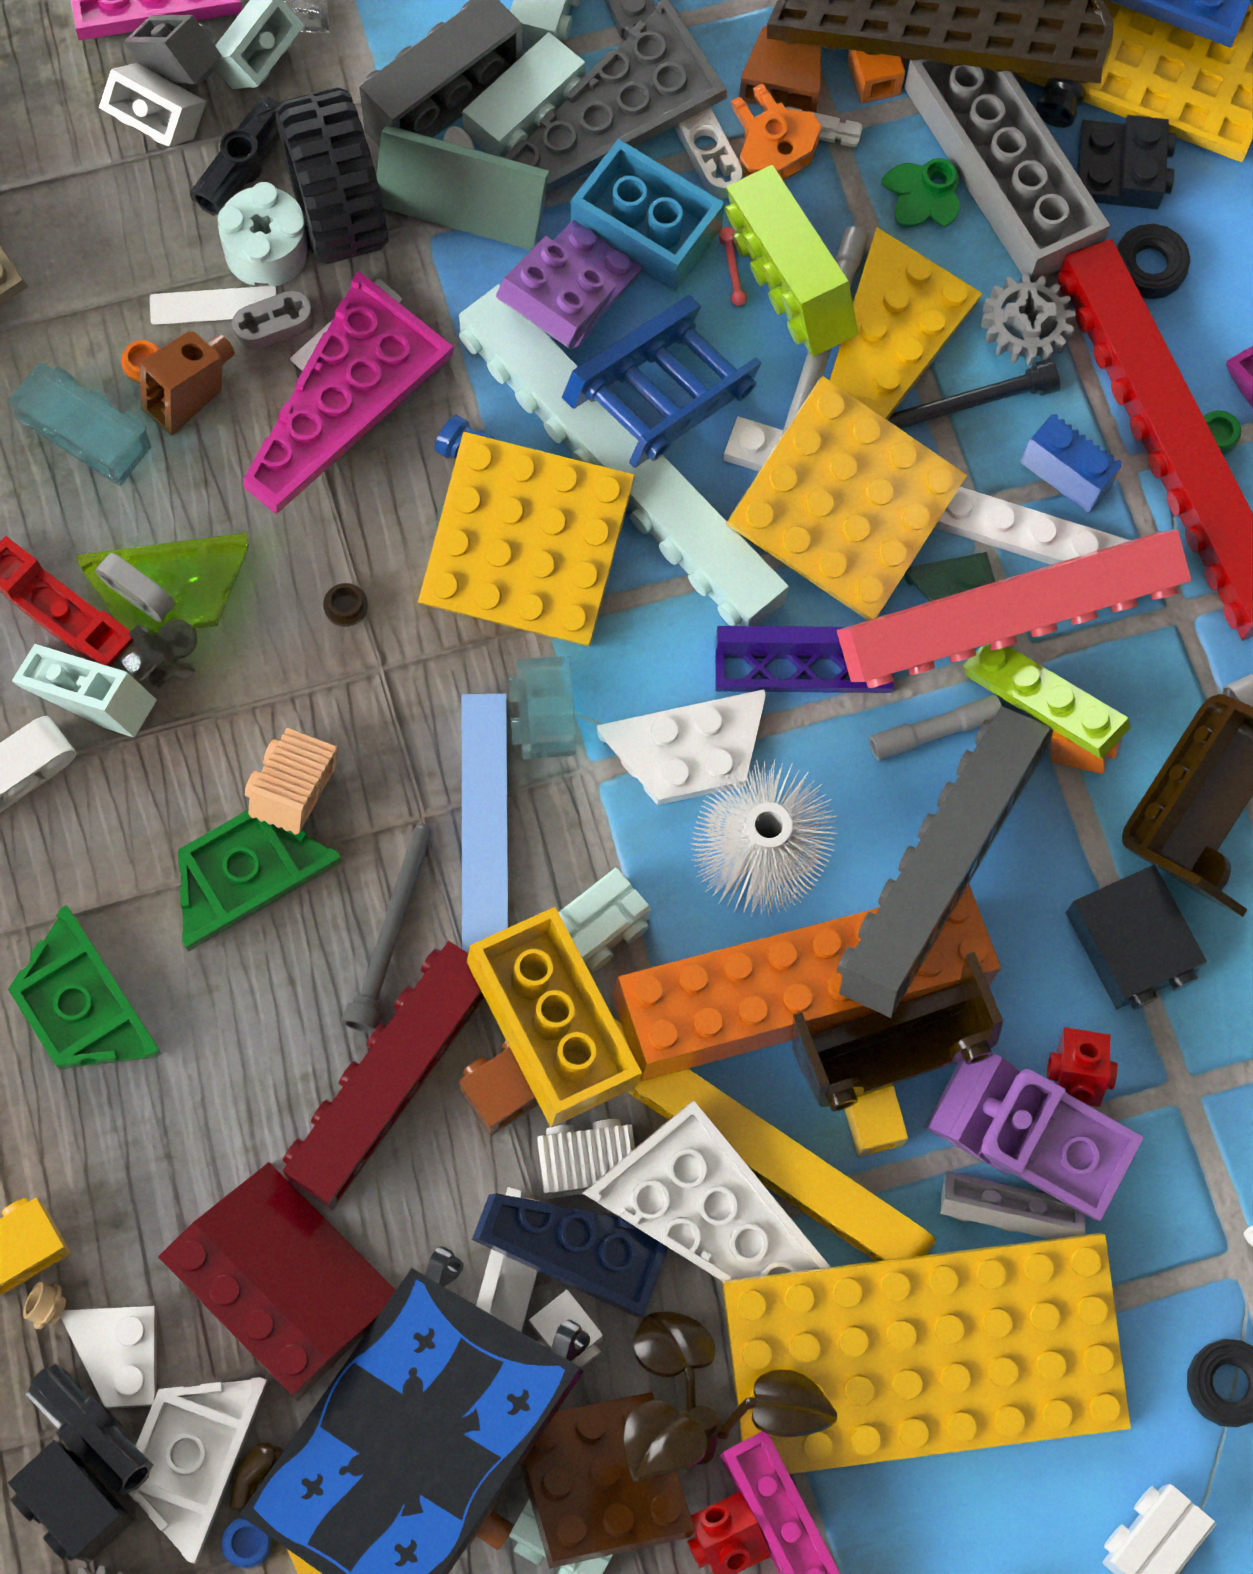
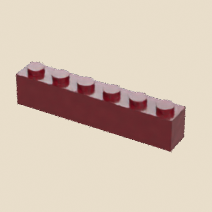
M449 940L441 951L435 948L428 955L420 970L424 975L415 988L408 985L402 991L393 1007L397 1011L387 1026L380 1023L366 1043V1046L370 1048L360 1064L353 1061L347 1067L338 1083L342 1086V1089L332 1102L328 1099L322 1102L311 1119V1123L315 1125L304 1141L297 1138L283 1157L282 1161L287 1164L282 1170L286 1178L331 1210L336 1207L485 998L467 964L468 953Z

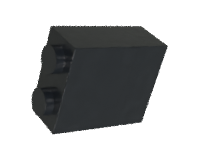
M1155 864L1074 900L1066 911L1071 925L1116 1010L1128 1004L1131 1005L1133 1010L1141 1008L1158 998L1156 991L1171 985L1173 991H1177L1194 983L1199 979L1196 973L1207 962Z

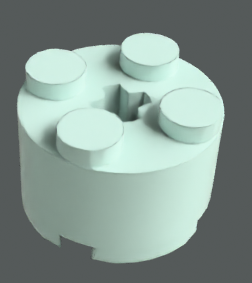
M260 182L254 187L234 195L219 211L218 228L225 260L231 272L238 279L251 285H255V283H268L269 286H279L295 278L304 268L308 252V237L304 215L297 201L288 193L275 188L271 183Z

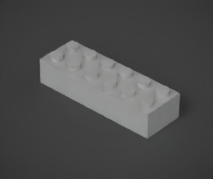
M922 59L910 60L904 89L950 162L954 165L962 181L1022 276L1028 273L1030 282H1036L1040 276L1046 277L1059 271L1066 254L1105 241L1110 228L1109 222L1011 71L995 72L988 68L967 65L952 66L944 62Z

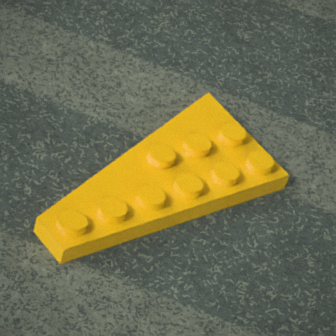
M876 227L853 302L859 335L840 344L830 381L888 420L977 306L982 292Z

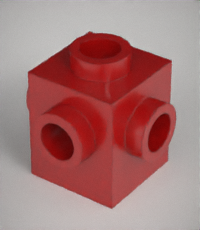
M1064 1027L1056 1052H1051L1049 1055L1047 1079L1054 1080L1055 1084L1066 1089L1065 1093L1089 1106L1100 1107L1106 1089L1113 1090L1117 1079L1118 1064L1117 1062L1110 1061L1111 1035Z
M740 1491L691 1515L695 1531L693 1532L694 1537L687 1540V1544L699 1569L708 1565L712 1574H737L771 1557L759 1524Z

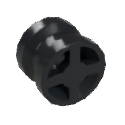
M1050 77L1044 87L1045 95L1039 98L1035 109L1046 124L1059 128L1069 127L1076 118V107L1080 106L1084 100L1085 88L1081 83L1070 79Z

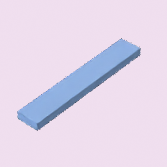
M461 694L462 950L469 953L471 944L508 928L506 694Z

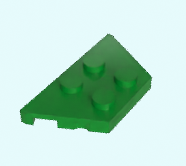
M249 809L178 849L181 877L180 905L183 918L182 942L189 952L342 863L339 853L331 847L328 849L311 839L302 830L299 834L294 835L291 830L285 831L283 827L277 828L274 824L269 825L266 821L260 822L257 817L251 818L248 814Z
M65 905L60 908L56 915L58 919L44 941L40 939L30 954L29 964L19 971L8 988V991L55 1066L61 1070L156 1058L161 1055V1051L69 907Z

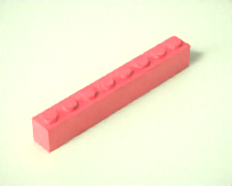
M1178 529L1162 531L838 629L837 634L851 682H866L868 688H873L893 682L892 673L908 669L909 675H915L935 669L934 660L949 656L950 662H957L976 656L975 648L990 644L991 650L1016 644L1017 639L1015 635L1030 631L1032 637H1038L1058 630L1056 623L1071 619L1072 625L1097 619L1096 610L1110 606L1112 612H1118L1138 606L1136 598L1150 594L1152 600L1175 595L1178 593L1177 585L1192 580Z

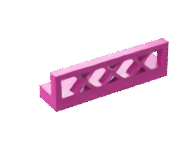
M762 1431L722 1452L719 1457L736 1491L741 1492L755 1516L769 1550L770 1558L778 1574H840L769 1434Z

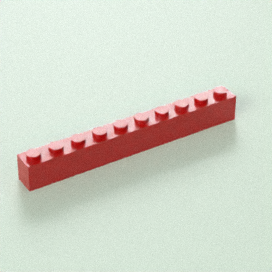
M1112 238L1066 254L1057 276L1060 291L1063 296H1070L1076 310L1075 318L1078 327L1083 333L1088 334L1093 344L1096 363L1101 369H1105L1112 381L1111 389L1113 396L1119 405H1124L1130 417L1131 432L1138 442L1142 441L1148 453L1150 470L1156 478L1161 479L1167 491V502L1170 510L1174 515L1180 516L1186 528L1185 536L1187 543L1194 553L1199 554L1205 566L1204 574L1206 581L1213 591L1217 590L1224 604L1223 611L1227 623L1232 629H1237L1242 641L1253 637V513Z

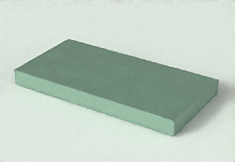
M386 125L381 132L376 174L384 209L528 250H532L537 245L549 176L548 170Z

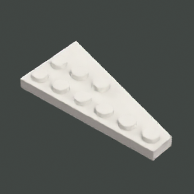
M694 1100L688 1103L583 1192L587 1197L721 1281L830 1267Z

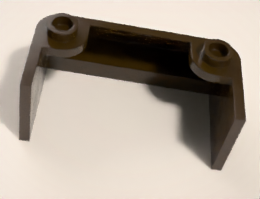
M1223 694L1214 695L1207 699L1195 714L1127 821L1122 833L1123 845L1148 863L1155 864L1158 869L1200 895L1241 917L1245 915L1248 909L1222 892L1231 874V863L1227 857L1217 850L1253 796L1252 706Z
M972 952L965 955L959 984L898 1005L891 1018L877 1012L811 1035L803 1013L794 1014L792 1049L819 1106H830L831 1111L836 1112L855 1105L858 1102L857 1097L962 1060H965V1063L969 1065L989 1058L993 1054L991 1048L998 1043L1003 1019L976 954Z

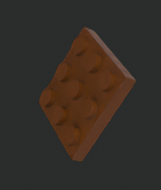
M652 1392L557 1411L522 1463L523 1476L549 1569L689 1538L695 1531L677 1472L655 1475L638 1482H633L627 1468L623 1448L625 1424L629 1414L635 1407L644 1402L655 1400Z

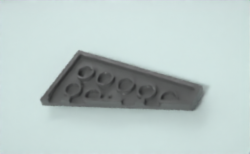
M660 0L656 4V11L644 23L639 21L630 30V37L617 50H610L566 94L567 99L554 112L550 110L540 120L541 125L526 140H520L503 158L548 170L549 176L546 194L595 169L618 139L634 148L726 99L727 89L669 0Z

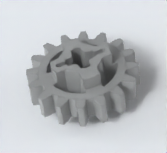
M1028 273L1023 274L1021 282L1018 284L1013 278L1007 277L1004 287L1001 288L995 285L990 298L985 300L982 310L985 314H983L980 323L981 328L988 329L985 341L986 343L997 341L998 346L995 354L999 356L1005 351L1010 352L1011 363L1015 364L1019 356H1023L1028 366H1032L1036 356H1040L1042 360L1051 358L1053 351L1061 354L1066 341L1070 340L1074 327L1071 325L1076 314L1075 311L1067 310L1071 302L1070 296L1059 298L1057 294L1060 285L1057 283L1051 288L1045 287L1044 276H1040L1037 283H1032ZM1041 336H1047L1044 339H1039Z

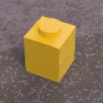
M894 1085L857 1097L858 1102L855 1105L844 1109L858 1158L903 1147L908 1140Z

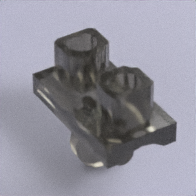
M181 619L169 620L163 624L159 633L138 624L128 633L136 644L120 660L135 679L142 681L146 678L153 686L160 687L172 675L187 679L196 671L191 664L180 660L194 651L198 641L197 632L189 622Z

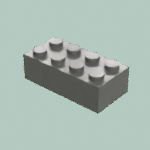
M469 0L466 2L459 13L445 23L440 22L436 24L425 38L414 46H407L402 49L395 60L381 70L372 71L366 76L363 83L359 85L365 133L379 147L381 132L386 125L434 138L463 116L462 111L523 56L522 23L499 0Z

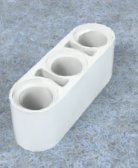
M42 716L33 720L0 743V813L62 771L76 757L75 749L51 717Z

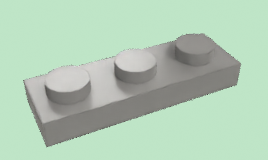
M946 1171L942 1184L940 1214L952 1216L960 1221H974L999 1227L1008 1232H1022L1046 1239L1085 1234V1215L1049 1194Z

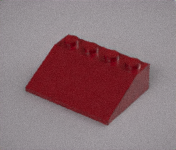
M270 1162L196 1219L158 1256L297 1401L369 1330L396 1291Z

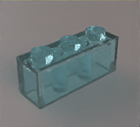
M40 361L8 399L16 420L118 486L124 483L152 448L146 432L147 426L140 418L128 411L123 415L112 407L111 402L103 394L94 389L88 392L77 385L75 378L60 367H56L53 370Z

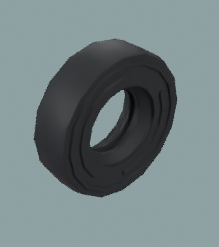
M1153 223L1138 225L1126 232L1117 244V249L1142 298L1156 299L1168 296L1180 287L1188 274L1190 265L1188 246L1178 233L1167 226ZM1144 249L1158 250L1166 258L1167 268L1159 274L1146 273L1137 265L1136 255Z
M1222 1339L1207 1344L1193 1357L1187 1371V1391L1193 1406L1204 1418L1225 1427L1237 1428L1253 1423L1252 1345L1242 1340ZM1225 1364L1235 1365L1246 1374L1248 1391L1240 1401L1228 1402L1216 1393L1213 1386V1376L1220 1366Z

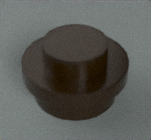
M341 583L335 585L326 593L323 608L326 617L333 624L349 627L363 620L368 610V601L361 588L354 584Z

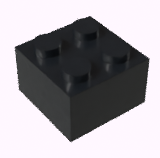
M53 1440L7 1482L16 1492L10 1499L13 1505L28 1521L31 1522L34 1519L38 1524L42 1523L49 1532L43 1536V1539L61 1559L67 1557L70 1561L75 1559L91 1562L135 1521L86 1463L67 1445Z

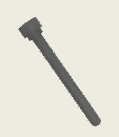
M418 824L413 830L360 996H354L353 1002L346 1005L341 1022L353 1030L372 1034L381 1022L383 1014L379 1011L381 1004L377 1000L430 840L431 829L427 824Z

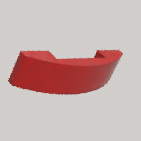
M7 536L0 541V592L62 643L87 660L110 667L137 639L133 632L104 610L99 612L41 567L36 558Z

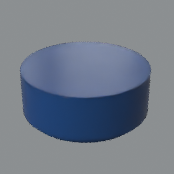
M245 1518L233 1521L226 1528L222 1537V1550L226 1559L234 1566L244 1569L255 1568L264 1563L273 1547V1538L266 1535V1533L252 1523H249Z

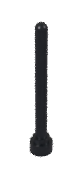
M1051 358L1033 363L1032 368L1026 369L1024 375L894 412L888 421L901 429L1030 391L1031 394L1039 393L1041 396L1055 393L1060 390L1058 370Z

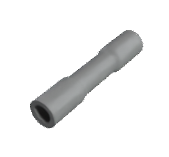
M992 695L914 724H904L870 735L869 743L875 759L880 761L914 750L919 745L958 732H968L980 728L985 719L992 722L1001 707V703L996 695Z

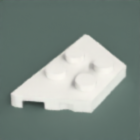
M765 690L597 725V735L621 759V764L631 776L637 778L643 784L645 792L657 805L712 794L711 792H719L714 787L720 791H725L719 784L730 790L725 783L726 781L730 787L732 786L735 789L725 774L730 777L732 782L734 780L737 788H739L733 775H736L740 785L741 778L738 771L741 777L742 775L744 777L745 771L748 775V768L766 697Z
M261 1377L235 1382H215L201 1384L200 1386L159 1389L136 1446L154 1466L150 1470L149 1478L137 1490H133L128 1494L135 1502H138L149 1518L179 1549L183 1557L191 1563L197 1564L268 1385L269 1381Z

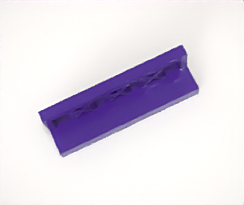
M717 626L715 636V691L754 692L764 689L765 692L892 693L894 681L868 688L866 682L843 680L847 675L849 676L837 630L845 627ZM725 658H742L753 670L744 679H725ZM756 659L764 660L761 663H759ZM775 659H787L798 670L789 679H776L766 667ZM800 659L809 660L804 664ZM819 659H831L842 671L833 680L820 679L810 668ZM758 675H761L764 679H755V678H756ZM802 675H804V676H805L806 678H808V679H799V678H800Z

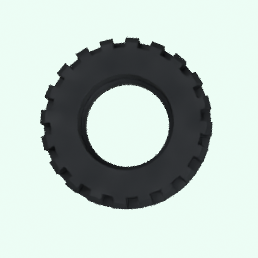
M335 87L282 101L275 108L278 132L294 195L304 215L307 237L315 259L318 262L330 264L382 250L389 241L386 215L369 146L350 93L345 89Z

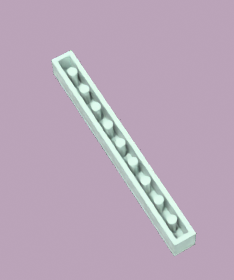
M499 284L459 314V338L462 344L470 353L475 355L478 352L487 362L488 370L492 376L501 384L506 382L516 392L515 397L526 412L530 414L535 412L542 419L546 432L556 443L563 442L573 452L572 457L575 460L634 474L635 479L627 506L631 521L643 534L649 532L658 541L661 553L671 564L676 565L678 563L689 574L688 579L702 596L708 594L716 602L721 617L730 626H758L785 603L789 586L735 530L726 525L727 521L663 455L655 461L649 458L634 468L629 464L638 440L597 401L591 402L590 400L573 409L562 399L570 375L578 366L542 329L497 299L496 294L500 287Z

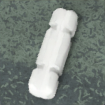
M785 107L786 109L802 111V109ZM813 112L821 125L820 140L835 143V139L841 140V145L857 147L861 137L862 124L846 120V123H841L840 118Z

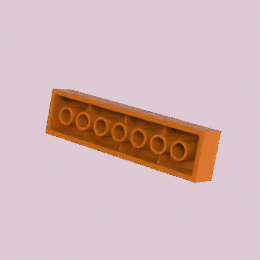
M970 885L967 886L900 1004L959 984L965 955L972 952L976 954L988 985L992 983L1000 971L999 960ZM879 908L618 976L612 996L630 1051L642 1072L640 1082L792 1041L793 1015L799 1012L803 1013L811 1035L877 1013V1011L839 994L842 974L837 972V968L847 947L850 946L855 949L861 940L858 938V933L866 915L869 912L876 915Z

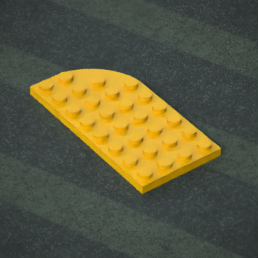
M1103 0L1113 21L1112 47L1101 84L1092 82L1081 83L1086 92L1083 102L1124 118L1127 115L1169 119L1168 132H1176V138L1242 163L1253 139V5H1249L1233 45L1230 48L1119 4ZM1015 72L1026 80L1045 87L1048 78H1050L1048 76L1034 77L1030 74Z

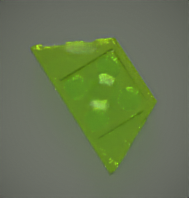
M246 532L76 556L80 569L115 619L133 632L136 637L218 626L250 545ZM109 553H114L157 583L174 599L176 605L161 622L154 620L119 595L97 575L95 569Z

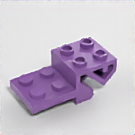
M573 220L554 240L545 235L504 277L496 297L569 349H578L593 333L598 321L637 280L643 267L631 260L625 253L618 251L596 236L590 229L583 227Z
M992 1054L989 1058L975 1064L968 1065L965 1063V1060L959 1061L924 1126V1129L1003 1174L1016 1175L1095 1221L1102 1220L1144 1138L1133 1130L1065 1093L1066 1089L1026 1068L1020 1072L1007 1060L996 1054Z

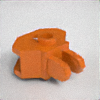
M762 83L753 88L754 97L764 111L754 118L747 103L741 97L730 101L734 113L745 129L744 138L746 141L740 154L742 174L744 177H747L773 165L784 181L810 166L820 140L821 125L813 112L786 109L782 102L776 104L768 89Z

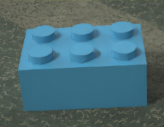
M618 139L571 199L570 223L575 220L583 227L590 229L596 236L618 251L625 253L631 260L643 267L642 270L676 291L722 229L725 203Z

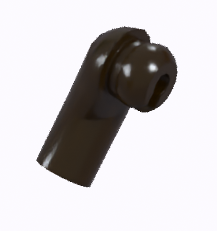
M268 1442L257 1444L236 1463L233 1474L230 1508L243 1509L257 1489V1481L271 1470L284 1450L281 1447L272 1446Z

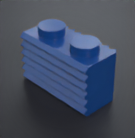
M1051 414L1032 436L1020 463L1088 513L1094 509L1110 490L1121 468V460L1114 461V455L1107 456V450H1100V445H1093V440H1086V435H1079L1078 429L1072 430L1071 424L1065 425L1064 419L1058 420L1057 414Z

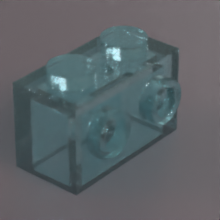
M570 656L516 659V675H508L509 702H518L519 717L511 718L512 745L521 744L522 759L576 756L577 740Z

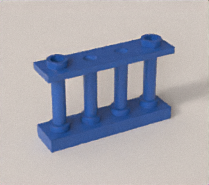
M690 294L574 369L562 395V399L573 409L587 400L591 402L597 401L638 440L629 464L634 468L649 458L652 461L659 459L668 450L672 442L735 398L738 401L745 399L757 384L754 378L762 363L755 357L739 369H736L695 330L696 324L694 320L701 305ZM674 342L678 344L684 343L722 380L708 389L667 350V347ZM646 361L649 363L656 362L694 400L680 409L638 369V366ZM617 380L620 382L626 381L665 420L651 429L608 387Z

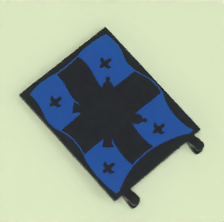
M438 1247L431 1255L425 1275L413 1268L408 1272L239 1515L322 1574H449L584 1372L571 1361L585 1351L589 1345L590 1336L588 1333L581 1330V1326L569 1319L564 1320L556 1331L550 1350L445 1288L447 1284L460 1275L464 1264L448 1248Z

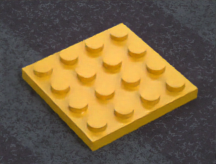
M822 376L729 517L726 525L866 620H871L878 617L967 477V474Z
M463 432L418 602L433 608L590 647L635 479L634 474Z

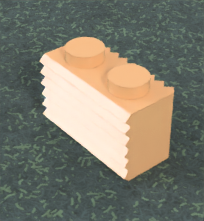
M286 728L281 740L272 739L264 756L263 763L265 766L262 772L253 771L245 788V796L250 798L248 811L250 817H257L260 822L266 821L269 825L274 824L277 828L283 827L285 831L291 830L294 835L299 834L335 771L338 746L290 728Z

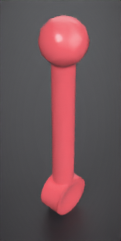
M724 227L719 232V241L722 245H725L733 287L730 299L735 306H742L747 301V295L741 290L733 247L732 234L735 233V230L731 227Z

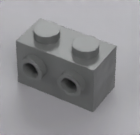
M150 15L124 41V44L140 65L173 83L199 84L212 74V66L222 57L213 44L215 39L211 32L205 26L198 23L193 15Z

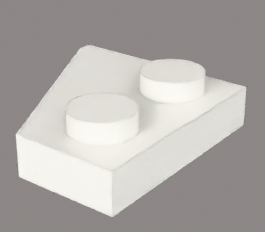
M155 1306L64 1310L61 1319L104 1406L108 1409L152 1407L157 1394V1308Z

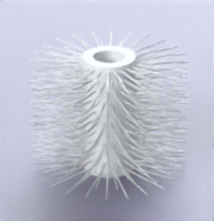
M775 759L774 765L771 768V778L769 771V781L767 776V784L764 761L765 788L763 767L761 783V773L759 772L757 762L760 780L759 789V781L756 774L758 795L754 775L752 780L750 771L751 786L747 774L746 776L744 774L749 787L748 792L746 783L744 784L747 795L743 785L741 787L737 777L735 778L739 789L736 784L734 787L741 799L727 781L725 783L734 796L721 784L719 785L730 797L714 787L724 796L728 803L713 793L722 803L709 797L717 805L707 801L704 802L711 805L716 811L706 808L713 814L699 812L704 813L710 818L698 816V818L711 824L696 821L697 824H702L712 829L694 826L695 829L703 830L710 834L692 832L696 835L711 837L709 839H692L714 841V843H690L696 846H713L712 848L691 849L694 851H706L703 854L696 855L710 856L723 852L712 857L694 859L708 861L715 858L712 861L699 864L708 865L713 863L703 869L711 868L703 874L708 872L714 873L722 868L717 873L721 872L720 874H722L718 882L721 880L723 882L716 888L717 891L712 896L726 884V890L722 894L724 898L738 880L729 900L730 903L748 871L736 908L752 873L745 908H747L751 895H753L752 912H754L757 906V896L759 903L760 893L761 915V891L763 910L764 894L765 905L767 904L768 909L766 888L771 909L770 897L772 898V903L774 897L777 906L775 892L780 907L783 898L786 902V895L784 897L780 884L783 892L785 890L789 901L791 897L789 896L788 889L796 900L798 899L795 895L796 892L798 895L800 894L791 880L805 894L807 892L796 880L801 882L804 887L806 886L812 890L798 875L806 879L813 886H816L804 874L815 881H819L809 874V872H812L821 877L811 867L824 872V870L813 863L827 867L817 859H823L828 862L829 860L815 853L829 854L816 850V848L834 851L819 845L834 844L815 839L834 838L811 835L838 834L829 831H814L823 828H837L832 826L817 827L819 826L818 824L831 822H814L803 825L815 820L837 816L811 819L814 816L824 814L822 813L824 811L812 815L815 813L812 810L817 808L816 806L811 805L805 809L816 800L807 804L809 802L807 801L802 805L806 801L804 799L812 793L808 791L812 787L810 786L802 795L798 796V792L804 784V778L787 799L799 771L779 805L778 802L791 770L790 767L775 802L782 770L781 765L773 785ZM738 771V774H739V776H740V778H741V780H742V782H743L744 777H743V779H742V777H741V775H740V773H739V771ZM717 873L713 874L712 876L708 877L707 879L712 878V877L715 876ZM785 878H786V879L789 881V883L792 885V888H793L795 894L792 892V890H791L790 887L788 886V884H787ZM768 882H769V887H770V897H769V891H768Z

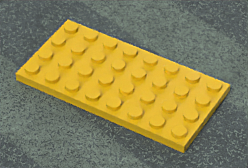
M1103 1233L722 1281L737 1408L746 1398H755L753 1392L754 1384L761 1375L774 1370H791L801 1373L812 1380L837 1412V1422L817 1433L797 1437H778L769 1434L789 1474L1131 1429L1106 1235ZM749 1409L739 1420L741 1442L762 1432L753 1424V1409Z

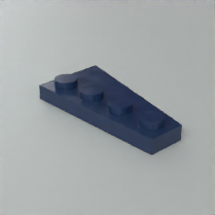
M498 1193L489 1194L472 1240L635 1317L644 1316L668 1250L667 1246L621 1217L597 1214L594 1211L565 1208L551 1203Z

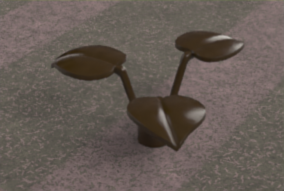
M655 1312L644 1316L635 1333L633 1342L634 1354L639 1364L646 1371L661 1377H674L684 1372L686 1377V1409L677 1413L670 1404L660 1400H652L638 1405L631 1411L625 1424L623 1448L627 1468L633 1482H638L655 1475L683 1471L694 1465L708 1463L715 1455L718 1439H727L730 1430L749 1409H753L752 1421L756 1428L766 1434L778 1437H797L817 1433L837 1422L836 1410L812 1380L796 1371L774 1370L761 1375L755 1381L753 1389L755 1398H746L725 1423L722 1424L711 1408L696 1406L695 1373L693 1369L708 1367L712 1364L715 1357L714 1340L708 1330L701 1323L686 1315L676 1312Z

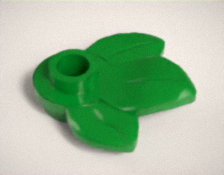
M932 159L923 166L914 163H903L888 171L881 180V185L899 196L895 208V219L900 226L916 227L931 217L936 224L945 228L958 215L960 202L955 192L959 184V175L954 165L946 159ZM940 179L944 184H936L931 180Z

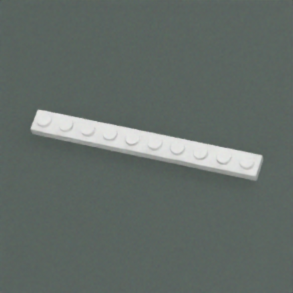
M737 416L723 461L759 472L776 447L783 430ZM963 487L958 489L934 527L1050 565L1131 541Z

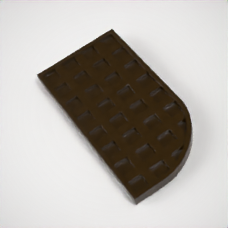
M777 0L767 23V39L782 40L789 44L819 45L827 49L841 48L863 51L870 55L885 54L905 57L909 60L922 59L944 62L952 66L967 65L988 68L995 72L1011 71L1030 74L1034 77L1048 76L1070 79L1077 83L1092 82L1101 84L1112 47L1113 21L1103 0Z

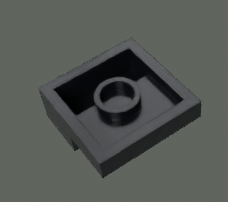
M1127 115L1124 124L1082 120L1079 132L1077 174L1096 203L1158 210L1164 194H1171L1174 183V169L1166 168L1167 157H1173L1176 146V132H1168L1169 119Z

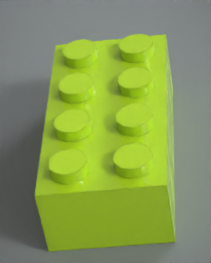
M770 165L727 186L730 205L726 206L725 210L731 225L737 230V232L732 234L735 247L742 258L748 255L751 259L750 267L757 283L760 286L767 284L770 289L768 296L778 315L785 313L789 319L787 327L797 345L804 343L811 356L814 357L859 335L848 279L774 166Z

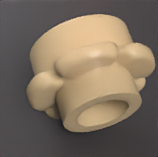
M39 1282L30 1292L24 1306L23 1317L34 1322L35 1329H42L48 1323L54 1325L60 1319L66 1305V1298L61 1296V1287L55 1283L47 1285Z

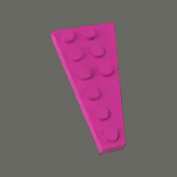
M357 271L352 280L351 288L345 299H342L335 311V317L328 330L322 334L298 378L293 394L288 403L285 402L281 409L279 419L270 436L264 440L244 477L243 488L275 514L279 513L453 356L454 346L364 274Z

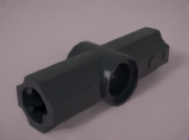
M260 97L239 127L228 131L222 137L220 152L190 191L192 200L202 210L213 216L218 215L225 204L234 195L239 193L245 184L253 182L259 177L262 171V161L280 138L275 115V108L280 104L279 102L270 97ZM240 154H246V155H247V156L244 157V158H235L236 156H238V155H240Z
M55 1363L47 1369H42L30 1381V1387L26 1395L58 1428L56 1431L58 1437L85 1463L90 1462L112 1489L124 1497L127 1493L137 1490L149 1478L150 1470L154 1464L121 1430L123 1425L94 1396L91 1395L89 1397L66 1370Z

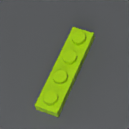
M990 644L983 645L976 652V656L971 657L963 665L966 677L1041 723L1051 727L1057 733L1100 759L1131 729L1128 717L1009 646L991 650Z

